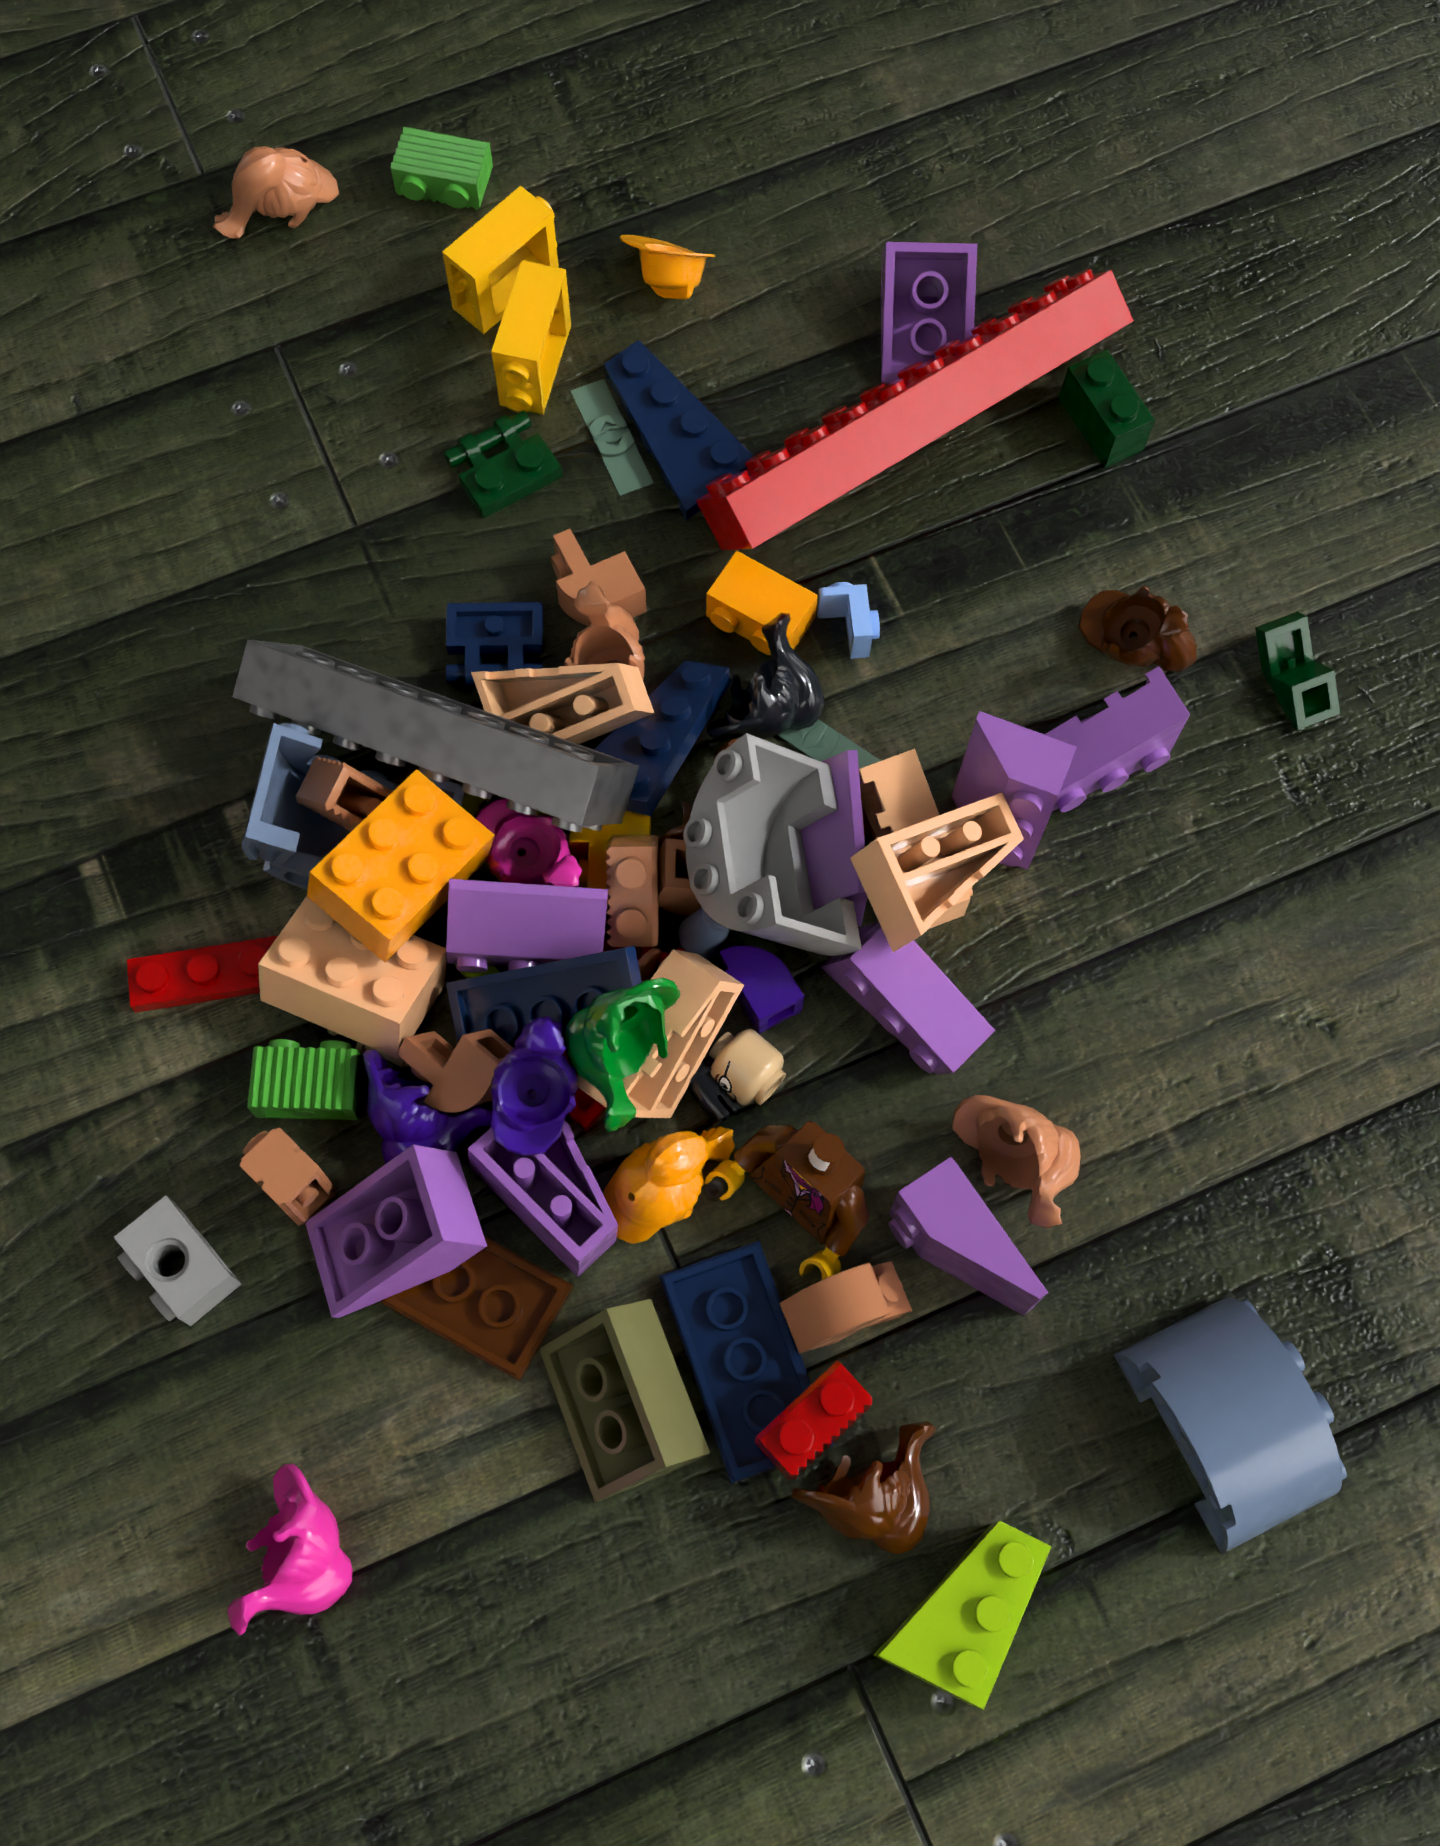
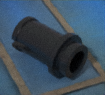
M703 1059L698 1070L691 1078L686 1091H690L711 1120L713 1127H716L723 1122L722 1119L726 1121L741 1107L712 1077L710 1073L712 1064L708 1065L705 1059Z

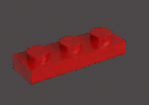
M278 936L127 959L130 1007L135 1013L260 993L258 964Z

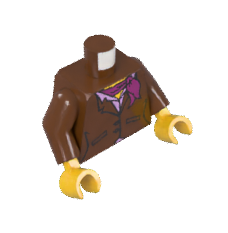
M809 1120L798 1130L792 1125L771 1124L764 1126L734 1153V1161L724 1160L716 1166L706 1177L705 1184L707 1185L717 1176L725 1179L729 1188L719 1199L726 1200L742 1186L745 1180L744 1173H751L750 1178L817 1241L821 1244L824 1243L826 1246L825 1249L816 1252L801 1263L799 1268L800 1275L804 1276L815 1266L822 1273L821 1280L840 1273L841 1263L838 1257L846 1256L869 1218V1211L862 1190L866 1173L863 1166L845 1150L844 1144L838 1136L826 1133L815 1122Z

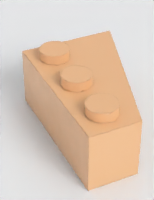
M999 793L879 837L850 857L890 948L892 952H895L923 935L932 926V923L947 909L956 904L965 892L990 872L1024 838L1003 793Z

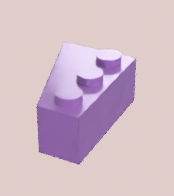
M1159 666L1145 674L1148 679L1145 686L1125 698H1122L1118 691L1106 697L1104 701L1108 708L1082 721L1076 715L1044 734L1077 746L1053 811L1058 808L1061 812L1070 811L1083 803L1087 798L1086 795L1100 788L1103 792L1111 791L1122 785L1129 778V774L1142 768L1145 772L1153 771L1171 758L1170 752L1190 713Z
M879 921L861 927L859 929L862 949L845 955L831 956L821 968L877 1019L888 1032L893 1034L910 1050L911 1058L920 1068L928 1073L934 1072L936 1075L954 1073L988 1039L995 1029L914 940L897 951L892 952Z
M532 1090L528 1094V1097L534 1098L536 1096V1091ZM564 1121L561 1136L545 1154L523 1156L507 1151L495 1141L492 1127L468 1148L469 1167L577 1277L616 1242L618 1224L589 1165L587 1166L574 1140V1135L568 1122Z

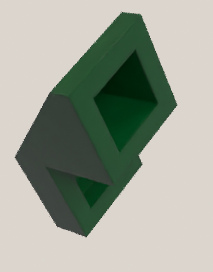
M1297 611L1255 627L1262 672L1292 726L1300 730L1340 714L1335 671L1315 661L1313 658L1308 616Z

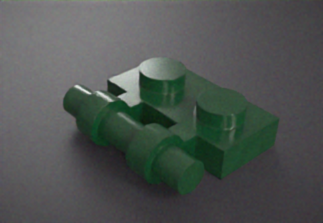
M524 410L511 417L505 414L493 420L492 427L475 436H472L470 433L457 439L456 446L443 452L450 468H454L465 461L471 467L469 470L459 474V480L462 488L483 519L563 477L562 466L539 433L524 441L519 437V433L532 427L531 421ZM503 443L507 450L486 460L482 453Z

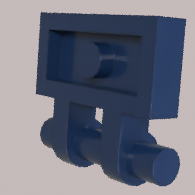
M447 603L446 648L448 655L465 654V664L446 665L447 684L465 683L466 688H476L471 672L510 671L526 668L542 669L543 663H524V654L543 653V603ZM481 654H508V664H481Z

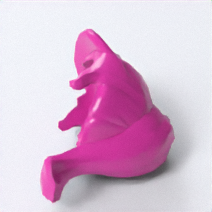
M506 798L493 800L479 810L475 819L495 835L487 863L491 873L498 879L507 883L580 887L579 876L582 869L578 865L577 859L570 855L567 836L564 830L551 824L552 815H527L516 812L506 807L508 801ZM523 850L525 855L519 856L518 851Z
M294 1463L283 1464L273 1476L274 1499L279 1513L269 1518L268 1525L246 1543V1548L250 1552L256 1551L261 1546L268 1547L267 1553L263 1557V1566L261 1567L262 1579L265 1581L263 1586L233 1600L227 1609L230 1626L239 1636L245 1633L250 1619L258 1612L279 1610L298 1615L316 1614L330 1608L337 1602L352 1583L353 1568L349 1557L340 1548L339 1529L336 1519L330 1508L312 1492L305 1476Z

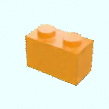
M736 550L706 593V616L722 631L728 633L734 631L750 640L752 645L760 652L771 655L768 642L762 632V627L779 613H790L791 620L787 627L786 637L789 645L794 650L816 618L818 595Z

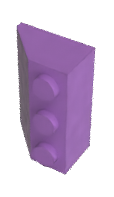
M979 711L951 797L957 808H961L1003 793L1024 840L999 863L1012 867L1018 866L1028 870L1058 799L1077 746Z
M847 750L821 761L829 764L831 767L838 810L801 829L814 910L839 897L853 901L858 927H861L867 894L850 857L865 847L858 753L857 750Z
M449 879L447 963L457 964L456 969L463 972L482 973L487 971L488 966L508 967L509 971L603 952L608 889Z

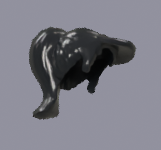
M779 613L762 627V632L771 652V659L759 666L745 690L741 688V680L737 674H733L730 677L732 681L730 689L732 694L731 708L729 711L726 709L725 718L718 719L708 725V736L719 738L738 734L742 737L748 733L755 737L766 739L780 734L787 728L800 730L811 727L821 717L825 702L819 678L812 667L792 649L786 637L787 627L791 620L790 613Z

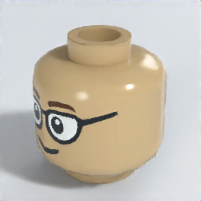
M752 1029L743 1030L735 1036L730 1032H726L718 1039L709 1052V1056L714 1059L710 1071L712 1077L740 1105H748L754 1101L759 1105L763 1104L777 1090L786 1076V1073L781 1070L784 1064L783 1055Z

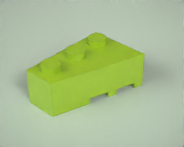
M1002 1521L991 1524L873 1655L975 1708L984 1710L1052 1546Z

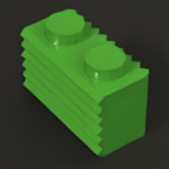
M403 127L396 153L393 156V162H391V173L397 194L400 196L404 195L408 199L415 201L430 199L435 202L438 200L442 204L446 203L458 209L473 207L477 210L480 208L493 168L490 142L410 127Z
M274 1039L270 1040L269 1045L266 1047L255 1046L253 1048L247 1108L256 1118L359 1120L364 1060L357 1049L351 1048V1044L343 1041H323L320 1043L319 1048H302L300 1043L293 1040Z

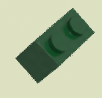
M1108 349L1068 366L1059 400L1104 468L1144 451L1155 418Z

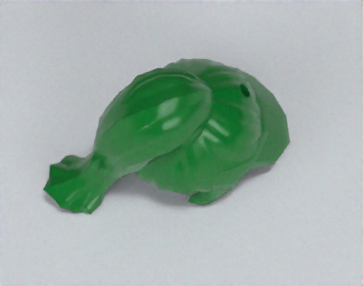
M666 978L646 980L633 987L618 988L598 995L592 1000L591 1006L576 1012L566 1026L564 1034L566 1054L578 1075L598 1089L604 1096L607 1103L604 1127L608 1132L624 1127L636 1116V1108L627 1097L623 1079L639 1071L640 1067L645 1063L646 1057L650 1055L654 1043L657 1044L659 1056L662 1059L668 1057L664 1013L680 997V990L672 980Z

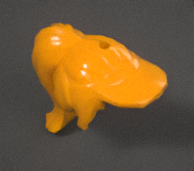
M719 1126L711 1128L709 1131L703 1130L700 1136L692 1131H680L661 1136L657 1140L647 1142L641 1147L635 1148L632 1154L621 1163L603 1193L618 1224L617 1238L631 1244L641 1243L650 1239L661 1228L690 1217L693 1213V1207L698 1201V1196L701 1194L702 1186L705 1183L702 1175L704 1164L707 1160L719 1162L729 1160L735 1148L733 1130Z

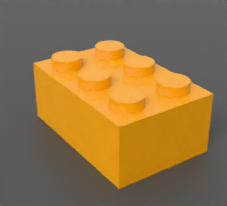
M416 769L309 872L307 897L386 963L448 900L449 879L468 880L487 861L495 835Z

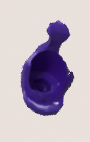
M550 1016L538 1017L524 1026L520 1036L515 1041V1047L494 1069L491 1081L493 1100L491 1127L495 1141L507 1151L523 1156L545 1154L561 1136L565 1117L576 1107L575 1098L578 1089L576 1069L563 1055L566 1050L563 1026ZM533 1089L536 1091L534 1098L528 1097L527 1093L529 1090Z
M366 1050L363 1053L369 1078L368 1115L373 1127L382 1137L381 1152L385 1164L413 1144L455 1152L470 1131L479 1126L491 1127L493 1106L490 1103L472 1108L461 1114L436 1110L424 1102L427 1097L426 1095L429 1094L433 1086L431 1083L422 1080L410 1081L397 1077L399 1072L392 1070L379 1052L376 1050Z

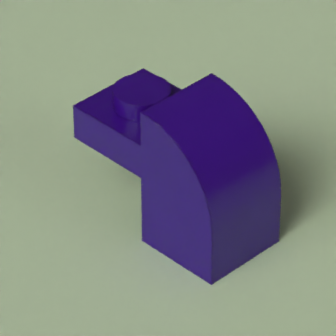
M735 946L719 952V968L744 984L735 1003L739 1001L758 1034L802 1012L804 995L787 967L775 955L753 946Z

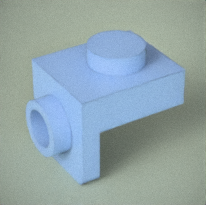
M838 582L819 589L817 602L818 618L845 617L850 659L869 657L872 639H879L880 622L878 611H870L867 584L853 585L848 582Z

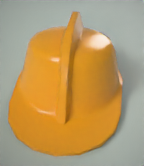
M621 235L619 237L622 242L639 249L643 280L646 284L650 285L657 295L663 298L689 299L693 289L698 287L701 282L707 257H715L713 254H699L678 245L636 235Z

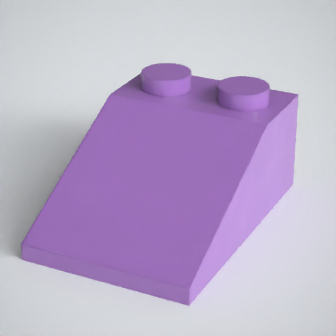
M886 242L882 250L881 383L890 384L898 380L897 373L913 363L922 361L924 364L936 358L934 351L956 339H959L961 342L973 336L971 329L974 328L977 244Z
M414 1144L305 1222L331 1317L335 1318L343 1317L448 1273L487 1247L457 1152Z
M952 1156L898 1191L889 1211V1215L893 1220L888 1222V1225L903 1248L907 1249L912 1246L920 1258L1021 1315H1025L1048 1294V1291Z

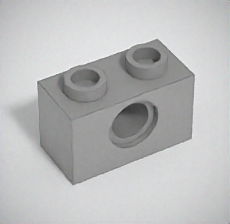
M166 1195L114 1236L115 1240L124 1250L118 1256L119 1261L136 1281L145 1276L156 1290L149 1297L151 1302L169 1322L177 1317L179 1320L192 1326L241 1285L240 1281L182 1209ZM183 1252L185 1263L181 1271L174 1276L165 1277L163 1266L167 1258L174 1253Z

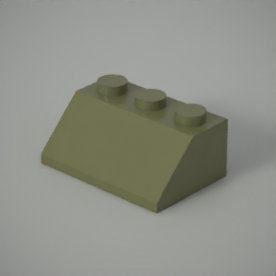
M651 1299L607 1308L539 1348L595 1503L676 1471L710 1454Z

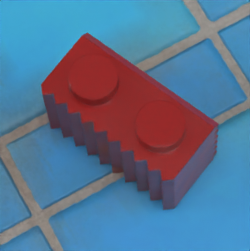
M837 1360L756 1436L755 1443L787 1480H796L799 1473H804L807 1465L813 1464L815 1457L820 1458L823 1450H828L831 1442H836L840 1435H844L848 1427H852L855 1421L862 1417L864 1412H868L872 1406V1396Z

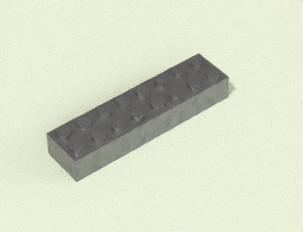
M248 639L232 696L233 698L250 703L249 711L258 716L276 720L279 719L280 715L292 719V724L305 728L309 734L320 735L321 730L333 734L332 742L339 746L359 751L362 750L363 746L376 750L375 758L379 761L396 766H405V762L420 766L419 771L428 779L446 783L449 778L463 782L462 791L486 799H491L493 794L508 799L506 807L516 812L536 815L538 810L552 815L551 824L573 832H581L582 827L601 831L603 825L622 824L639 769L638 765L302 645Z

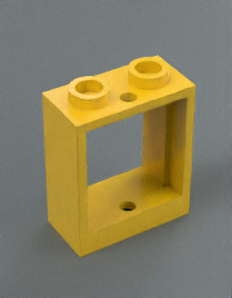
M521 185L442 251L452 308L483 334L502 319L521 260L559 268L554 212L546 200L540 196L534 197Z
M524 260L520 262L491 350L500 406L508 407L518 413L524 410L526 413L533 412L544 415L571 329L566 269Z

